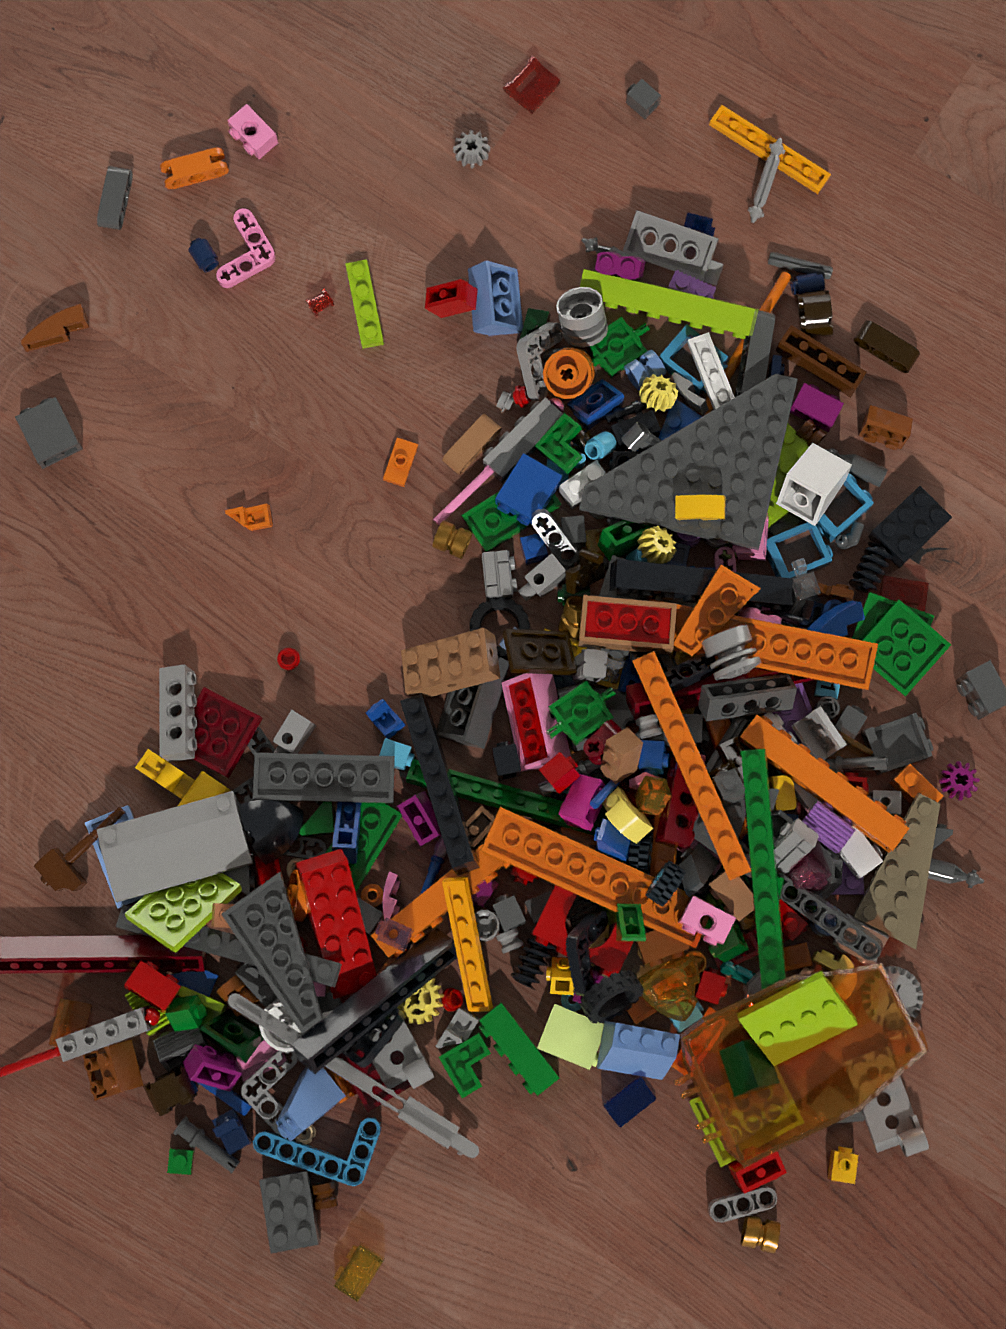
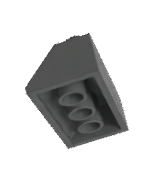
M498 656L501 679L448 692L436 730L439 738L470 747L485 748L501 696L502 682L505 681L509 668L507 660Z

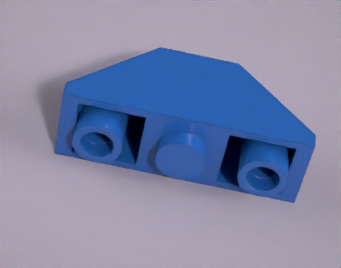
M603 819L601 827L596 828L594 841H597L596 851L628 865L631 840L619 832L610 821Z

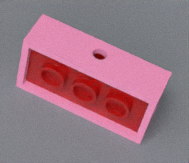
M525 673L502 682L521 772L539 770L559 752L565 758L569 755L571 756L567 736L563 731L552 739L546 733V730L557 724L556 719L548 710V707L558 700L553 674Z

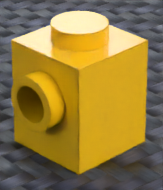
M838 1146V1151L831 1150L827 1179L855 1184L859 1155L852 1153V1148Z

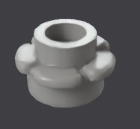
M503 390L496 407L502 409L501 412H504L505 409L509 410L514 401L513 397H511V391L508 393Z

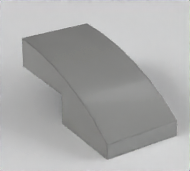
M674 372L672 378L681 397L691 408L704 416L708 411L706 400L695 394L696 391L691 381Z

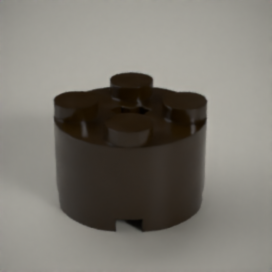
M829 290L798 295L800 331L810 337L833 335V325H831L833 316Z
M184 1065L181 1068L179 1066L170 1072L156 1077V1082L152 1084L149 1081L143 1085L154 1111L158 1112L160 1116L172 1111V1108L179 1102L183 1106L193 1101L199 1091L195 1082L190 1080Z

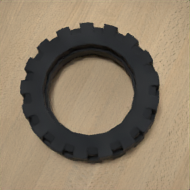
M499 597L498 599L490 598L488 601L482 602L474 610L470 619L469 629L470 631L480 629L484 617L496 610L511 613L517 620L519 629L530 630V623L527 613H525L524 608L520 604L518 605L512 599L508 600L505 597ZM497 646L498 656L507 659L506 650Z
M622 970L619 973L610 974L608 978L604 977L598 984L595 983L591 987L592 989L584 994L585 997H582L580 1006L590 1022L594 1024L597 1022L604 1023L605 1020L610 1021L615 1016L622 1015L625 1010H629L633 1003L638 1002L644 988L634 972Z

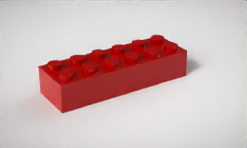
M338 849L296 862L320 958L342 964L335 988L328 986L334 999L357 992L377 976L348 860L342 849Z

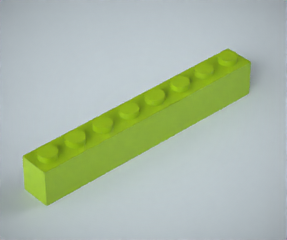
M588 269L583 270L580 287H590L597 290L601 294L602 301L605 302L604 306L617 309L618 305L626 307L625 311L638 314L639 310L647 312L648 317L660 319V315L669 317V322L681 324L683 320L690 322V327L702 329L703 325L711 327V332L724 334V331L733 332L732 337L745 339L746 335H753L759 311L756 308L625 279L619 276L604 275Z

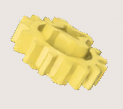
M432 978L399 1005L398 1008L404 1013V1019L409 1017L410 1024L416 1021L418 1025L424 1024V1021L430 1022L433 1020L432 1015L437 1016L440 1014L436 1008L443 1007V1004L439 1002V998L444 997V994H438L441 985H434L435 978ZM420 1009L421 1011H425V1013L416 1014L415 1011H418Z

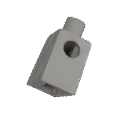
M550 554L525 576L528 583L519 589L518 592L526 601L536 593L542 598L566 580V570L556 557ZM544 578V582L538 585L537 580Z
M291 710L273 739V742L278 745L274 753L298 754L316 728V725ZM293 736L292 743L287 744L288 737Z

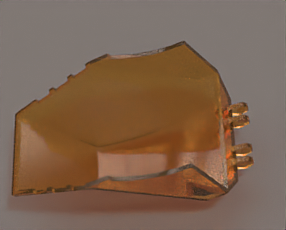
M882 963L823 972L856 1017L858 1025L774 1066L779 1084L734 1097L719 1051L740 1041L753 1039L738 1020L737 1013L818 972L799 976L792 975L776 982L753 995L701 1018L680 1034L682 1059L688 1074L674 1080L676 1086H680L692 1080L695 1088L682 1092L680 1094L682 1099L697 1093L699 1094L710 1118L696 1124L695 1127L697 1130H702L713 1123L716 1130L715 1133L704 1136L702 1139L704 1144L719 1137L725 1150L744 1167L750 1166L863 1110L868 1103L927 1052Z

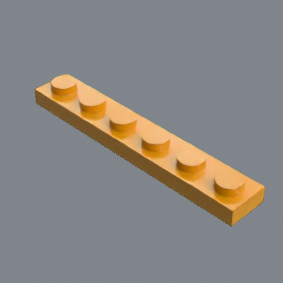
M723 105L720 106L709 123V126L764 161L771 154L769 145L777 141V139ZM782 143L785 153L779 155L777 169L816 194H819L831 174Z
M445 878L442 884L468 1012L491 1011L493 1004L468 878Z

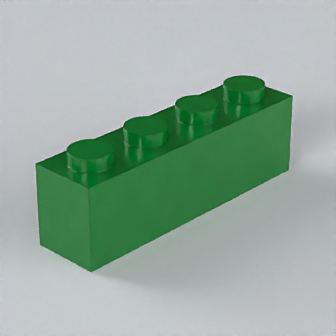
M502 1003L479 1020L481 1022L479 1029L486 1038L490 1035L496 1042L493 1047L501 1057L504 1055L508 1057L511 1061L508 1066L516 1076L519 1073L525 1079L522 1085L530 1095L534 1092L537 1096L560 1079Z

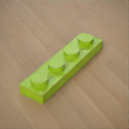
M367 259L345 263L362 349L384 345Z

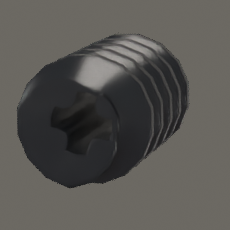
M868 542V547L864 550L865 555L861 556V563L857 564V571H854L852 574L854 579H850L848 582L853 588L864 593H868L869 590L877 591L878 588L873 585V582L881 583V579L877 577V574L884 575L885 572L881 569V566L888 567L889 564L885 559L891 560L893 558L884 547Z
M528 938L526 941L531 947H523L522 950L527 956L520 955L518 957L523 964H515L514 967L519 973L512 972L511 977L516 982L536 990L531 984L540 983L536 978V974L543 975L544 972L539 967L548 966L544 957L551 958L552 955L547 950L556 949V947L549 943L546 947L534 941V939Z

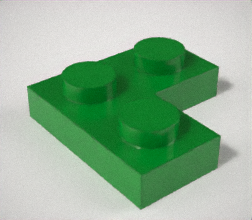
M564 413L537 442L535 448L565 473L569 474L583 458L580 453L568 445L582 430V427Z
M480 1033L439 1056L442 1065L461 1098L482 1087L471 1067L474 1063L491 1054Z

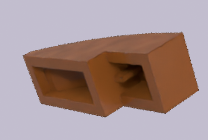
M78 304L66 308L40 322L21 340V344L26 352L70 341L68 333L89 328L83 306Z

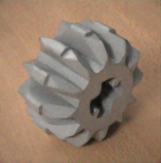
M472 130L469 131V135L462 132L461 138L455 139L456 145L453 147V152L456 154L455 159L462 161L463 167L468 163L472 169L475 163L482 166V160H488L490 146L487 144L488 139L487 137L481 138L482 133L480 131L476 135L473 134Z

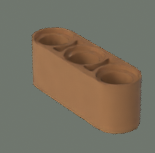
M484 413L448 450L442 461L458 475H461L498 436L502 428Z

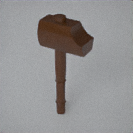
M118 807L65 855L59 848H53L34 865L36 870L42 875L40 877L41 881L46 886L50 885L54 891H61L65 888L71 891L81 890L87 884V881L72 863L98 840L97 829L117 823L116 821L125 814V811Z

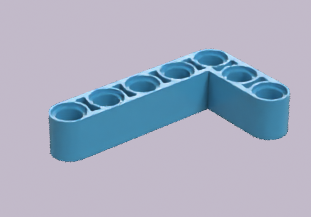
M375 1117L364 1119L359 1125L348 1159L301 1142H296L295 1140L290 1142L288 1138L286 1139L270 1131H263L257 1134L253 1140V1146L260 1154L349 1186H357L366 1176L382 1126ZM366 1122L375 1123L377 1131L374 1135H368L364 1131ZM261 1136L270 1138L271 1145L268 1149H263L259 1145ZM284 1144H290L293 1147L291 1157H286L282 1154L281 1148ZM358 1145L367 1146L369 1150L367 1157L360 1158L356 1154ZM306 1152L314 1153L316 1161L313 1165H308L304 1162L303 1157ZM328 1160L337 1162V1172L330 1173L327 1171L326 1162ZM350 1168H357L360 1171L361 1176L359 1180L352 1181L348 1177Z

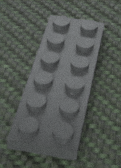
M255 753L253 800L393 803L395 756Z

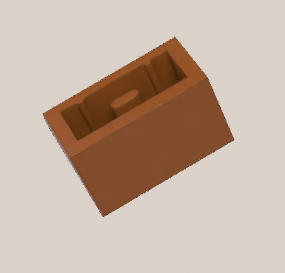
M870 405L865 413L858 436L863 437L865 441L870 443L879 442L885 444V447L892 450L902 449L910 437L913 418Z
M132 1039L83 1055L84 1068L87 1071L90 1090L95 1101L144 1085Z

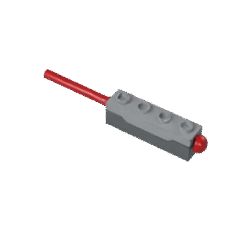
M148 1005L56 1039L57 1047L0 1067V1078L60 1055L63 1062L157 1028V1023L160 1021V1013L157 1009Z

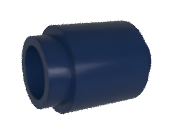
M197 238L190 243L188 252L199 269H202L204 272H210L219 265L218 256L207 239Z
M811 273L795 276L794 281L791 282V292L793 295L796 294L797 298L802 293L825 290L822 274Z

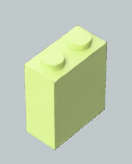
M554 1004L537 1049L590 1070L591 1066L596 1067L598 1063L599 1053L597 1051L601 1043L604 1024L599 1022L594 1024L589 1021L588 1017Z

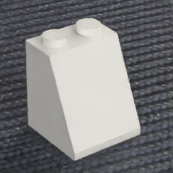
M812 443L787 473L776 504L816 526L846 481L852 464Z

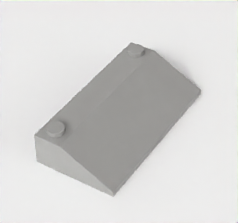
M233 791L97 829L102 857L116 903L253 864L241 818L239 801Z

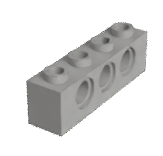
M185 664L159 668L160 757L168 762L195 759V751L197 749V741L195 739L197 720L194 715V707L197 705L194 685L197 682L195 672ZM182 709L180 715L177 716L178 711ZM182 731L181 736L177 738L178 733Z

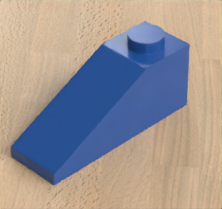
M338 802L332 851L342 849L348 864H356L362 803Z

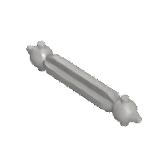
M778 138L775 143L769 145L771 154L767 157L754 197V206L748 208L751 223H755L758 218L764 217L762 207L766 204L779 165V155L785 153L782 138Z

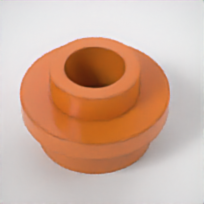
M369 884L363 888L361 899L371 906L377 907L383 902L384 891L379 885ZM371 891L377 893V897L374 900L368 898V894Z

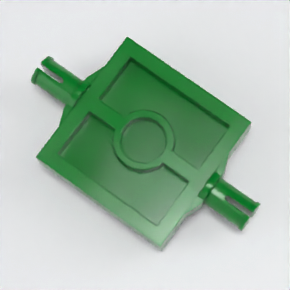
M622 316L608 325L606 336L597 344L588 346L593 354L592 361L594 367L599 365L604 368L610 378H613L624 370L625 365L634 359L639 360L640 356L647 352L641 343L640 336L650 330L648 325L644 322L636 329H633L625 322Z
M585 681L548 707L557 724L546 730V733L552 739L563 731L576 746L598 731L603 723L614 719L607 709L605 702L616 695L615 691L609 687L606 691L599 694Z

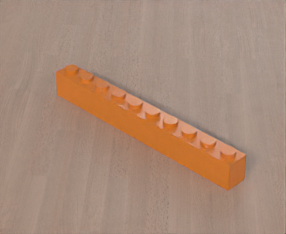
M655 652L633 660L729 881L751 872V868Z

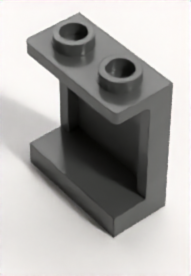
M56 397L44 399L40 402V405L34 408H26L19 415L15 416L37 463L42 469L83 450Z
M917 713L877 727L865 729L861 732L869 757L888 756V770H875L876 776L932 756L933 745L929 738L926 739L923 731L925 730L924 721L921 717H918Z

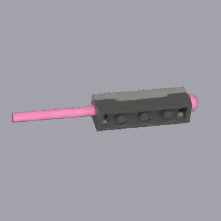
M546 397L541 402L539 400L536 401L530 408L531 412L526 417L521 416L515 422V428L510 433L506 431L499 438L498 441L500 443L495 448L490 447L483 454V466L485 469L433 519L434 522L440 525L443 520L445 521L492 474L503 483L513 471L522 454L530 456L536 450L535 445L563 415V402L558 398L548 400Z

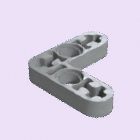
M558 322L544 324L521 338L517 343V355L527 395L532 401H542L548 395V389L543 380V366L540 354L562 340L563 333L561 324ZM532 365H533V369H534L533 375H532V373H531V367H532Z
M278 1050L244 1082L241 1089L243 1098L280 1136L282 1135L278 1131L279 1126L276 1124L278 1119L275 1118L273 1122L271 1118L276 1116L279 1110L282 1112L284 1106L272 1095L269 1089L296 1064L298 1058L294 1051H289L293 1054L291 1057L292 1062L285 1061L281 1065L284 1070L281 1071L279 1066L272 1062L274 1059H276L277 1063L282 1060L283 1051ZM267 1067H272L276 1070L277 1075L272 1080H267L263 1076V1070ZM259 1076L261 1082L267 1086L264 1088L261 1084L256 1090L257 1095L253 1093L248 1095L247 1085L254 1086L258 1082V1079L255 1077ZM263 1102H273L275 1110L269 1114L263 1112L261 1107Z

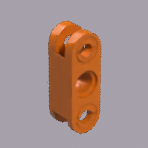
M211 148L164 161L160 165L161 172L173 173V176L164 181L165 187L167 189H178L226 175L229 169L227 163L222 162L225 158L223 149Z

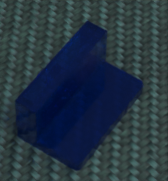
M639 1076L604 1103L603 1107L615 1123L622 1127L653 1103L656 1097L642 1077Z

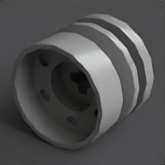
M578 287L565 292L558 299L556 304L563 338L568 344L574 347L593 346L606 336L608 324L602 296L597 290L590 287Z
M747 625L731 628L701 642L706 657L718 656L719 660L710 665L711 669L722 667L721 670L713 674L715 680L735 678L751 671L755 666L762 663L760 657L748 658L757 653V649H745L744 647L753 640Z

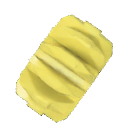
M652 374L650 378L646 377L639 390V396L641 397V403L647 404V408L652 407L655 412L658 409L665 412L666 409H671L678 396V390L676 389V383L670 382V378L665 379L662 374L659 377Z
M657 525L643 531L641 537L637 540L640 544L637 550L642 551L643 555L641 558L646 557L647 562L664 564L673 558L677 551L674 547L677 542L672 540V534H668L666 528H660Z

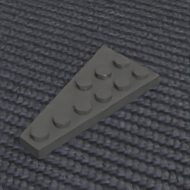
M279 872L221 915L303 1034L322 1021L323 1016L282 872Z

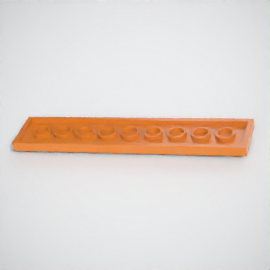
M649 599V601L664 602V601ZM677 604L674 639L694 607ZM735 615L714 634L747 625L753 640L744 647L745 649H757V653L748 657L749 659L760 657L762 663L755 666L756 668L869 690L878 648L877 643ZM676 646L673 647V651L686 653ZM703 646L694 655L705 653Z
M499 807L480 851L616 912L617 904H641L645 926L693 948L697 947L702 934L698 932L695 935L683 930V925L679 923L690 900L685 891L677 888L668 902L661 907L645 896L655 877ZM696 897V898H698V899H700V900H702V901H704V902H706V903H708V904L714 906V904H712V903H710V902H707V901H705V900H703V899H701V898H699V897ZM704 915L701 917L700 925L705 928L709 916Z

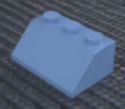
M487 260L469 268V284L478 289L476 310H472L473 331L488 336L521 333L523 322L518 270Z
M604 1021L597 1068L663 1080L677 1057L680 1034Z

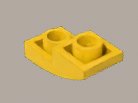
M675 496V519H725V496Z

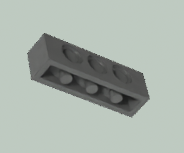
M789 674L706 684L701 687L698 707L706 721L793 709L797 687Z
M610 710L614 717L613 721L623 730L630 723L636 724L630 711ZM682 714L696 747L701 745L703 715ZM639 727L638 732L635 733V735H636L639 739H640V736H639L640 727ZM663 729L662 734L651 738L640 739L649 741H664L666 747L671 748Z

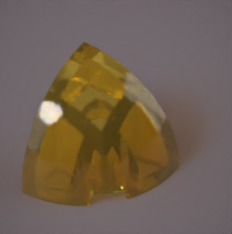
M693 955L665 962L638 978L644 988L642 997L654 1009L674 1020L686 1021L689 1018L698 998L694 997L695 985L700 982L698 966Z

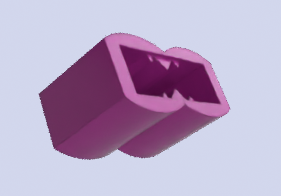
M601 252L597 255L595 270L604 275L617 274L625 279H637L643 277L646 261L636 256L623 257L616 252Z

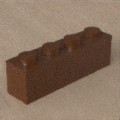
M790 325L776 349L777 353L850 398L867 373L862 368Z

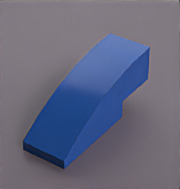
M847 601L825 612L806 630L841 637L848 635L847 625L865 620L862 603L859 601Z

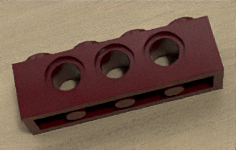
M672 752L655 842L683 849L689 847L694 840L695 832L693 827L694 822L698 818L699 810ZM700 754V756H701V758H702V760H703V762H704V765H705V767L707 768V765H706V763H705L706 756ZM680 794L684 796L686 800L685 804L681 802ZM676 817L681 820V827L677 825Z

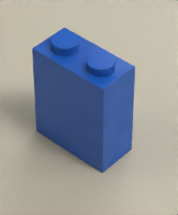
M523 453L496 496L495 504L498 505L497 508L503 513L509 514L510 512L517 516L516 519L526 526L532 525V514L538 509L546 508L562 482V475Z

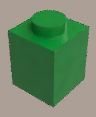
M192 995L174 998L165 1015L174 1031H183L199 1028L207 1015V1011L199 996Z

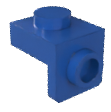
M384 699L373 704L366 712L372 723L387 739L393 737L406 726Z

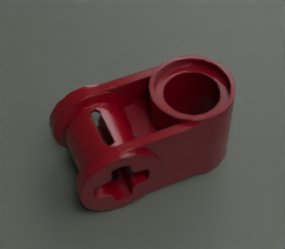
M612 719L603 723L599 730L584 743V752L591 763L595 765L602 764L603 757L601 758L600 756L604 754L606 740L623 730Z

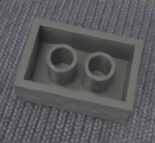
M304 1170L260 1179L270 1253L319 1245L321 1240L316 1210H314L310 1171Z

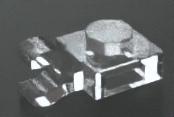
M804 558L791 562L796 578H793L792 586L797 600L800 601L820 594L821 591L814 572L807 574Z

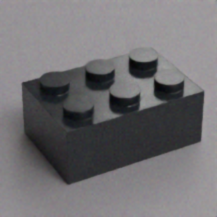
M919 486L872 530L868 538L873 543L888 550V553L893 556L891 561L900 569L949 522L952 516Z

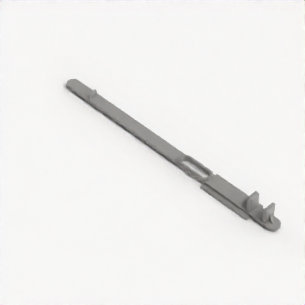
M235 993L228 998L230 1007L290 1045L302 1036L301 1033L241 995ZM339 1057L334 1058L325 1066L369 1094L382 1105L399 1113V1119L448 1149L451 1146L458 1150V1155L464 1154L469 1158H475L479 1154V1148L476 1144L457 1133L459 1130L458 1126L409 1096L406 1101L395 1094L392 1089L384 1087ZM378 1086L403 1103L402 1109L395 1108L373 1094L372 1087Z

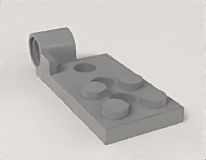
M636 210L623 248L624 253L640 257L644 261L672 271L679 270L683 274L687 273V276L691 275L692 278L695 277V279L717 285L724 266L723 263L712 260L718 238ZM650 232L656 236V240L652 245H648L645 241L646 235ZM673 239L676 243V248L673 252H668L665 244L668 240ZM693 246L696 249V256L689 260L685 253L687 248Z
M405 1021L393 1035L391 1042L387 1043L372 1061L388 1089L394 1088L407 1079L412 1088L415 1089L435 1077ZM378 1031L374 1034L373 1041H377L379 1039V1034L381 1031ZM396 1050L401 1051L404 1055V1060L399 1065L391 1061V1054Z
M886 1046L844 1061L859 1105L864 1110L862 1113L866 1117L865 1122L876 1152L878 1153L900 1145L905 1157L928 1150L929 1144L926 1135L919 1124L917 1116L913 1112L890 1047ZM873 1069L878 1070L881 1074V1079L877 1083H872L868 1077L869 1072ZM881 1092H885L889 1096V1102L885 1106H881L877 1102V1096ZM889 1115H894L897 1118V1126L893 1129H889L885 1124V1119Z

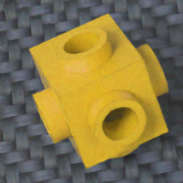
M552 957L551 967L547 966L546 981H550V994L574 995L568 958Z

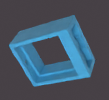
M686 324L661 353L659 358L669 374L672 375L675 372L691 381L696 391L695 394L699 396L702 391L706 393L702 380L699 382L672 361L687 343L688 339L700 336L698 332ZM714 346L723 369L727 368L728 356Z
M848 473L843 485L863 506L839 527H836L825 514L822 515L816 525H820L824 536L830 543L874 504L870 493L862 490L857 485L855 477Z
M807 522L767 539L766 557L775 577L793 578L795 580L826 567L832 562V550L829 545H825L822 539L824 534L819 524L814 526ZM809 530L822 559L788 572L776 544Z

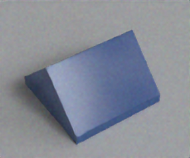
M601 379L589 387L582 395L568 402L567 405L586 431L604 420L605 414L612 412V409L621 408L624 402V395L604 379Z

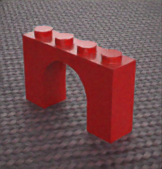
M555 885L532 935L536 936L534 941L546 947L550 943L557 947L556 952L567 956L566 939L568 934L566 931V918L577 894ZM615 923L605 943L595 948H588L591 964L599 967L598 972L607 977H610L612 973H619L634 941H616Z

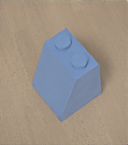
M306 1067L300 1073L276 1122L279 1126L278 1131L284 1138H288L290 1142L345 1097V1094L324 1068L314 1074Z

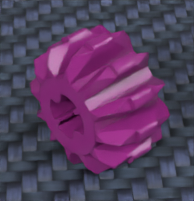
M957 761L955 766L950 763L947 765V770L941 771V775L945 778L940 779L939 783L946 784V787L942 788V792L949 790L948 797L950 799L956 795L958 801H961L964 796L966 798L972 797L971 791L976 792L978 790L977 786L973 783H978L980 779L973 778L972 775L976 774L977 770L969 771V763L962 767L961 761ZM961 777L963 782L957 785L955 780Z

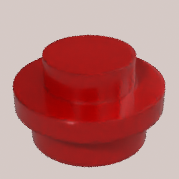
M516 386L513 392L514 402L516 405L519 404L521 408L526 407V404L531 402L527 395L526 387Z
M284 648L279 652L277 662L282 669L293 670L300 663V655L293 648Z
M454 988L445 989L442 993L444 997L441 998L443 1007L449 1012L456 1011L463 1003L462 994Z

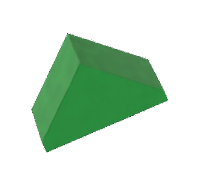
M323 802L303 825L299 834L303 837L333 835L335 828L333 802Z
M617 904L616 941H646L641 904Z

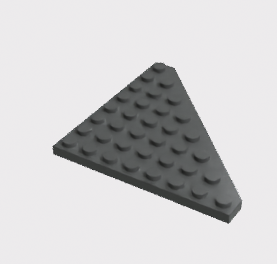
M774 374L584 487L580 510L652 527L658 525L660 528H666V530L759 550L797 378ZM724 495L725 519L677 520L675 519V496Z

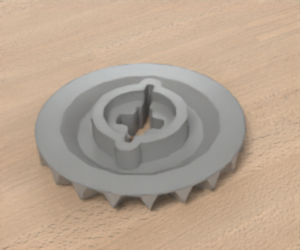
M888 966L876 970L868 977L862 990V1002L866 1013L877 1024L888 1028H899L915 1020L921 1012L923 992L920 983L908 970ZM897 989L896 996L899 998V1001H893L889 1005L890 998L887 994L888 992L893 993Z

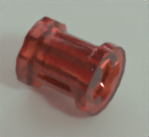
M325 288L321 290L322 293L312 299H306V303L315 317L327 307L335 306Z

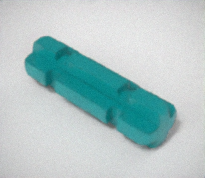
M730 961L723 962L720 965L721 973L727 976L731 975V978L745 984L756 974H752V971L735 964L733 966L734 963Z

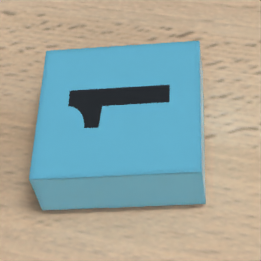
M817 680L814 696L821 698L831 696L837 700L840 685Z

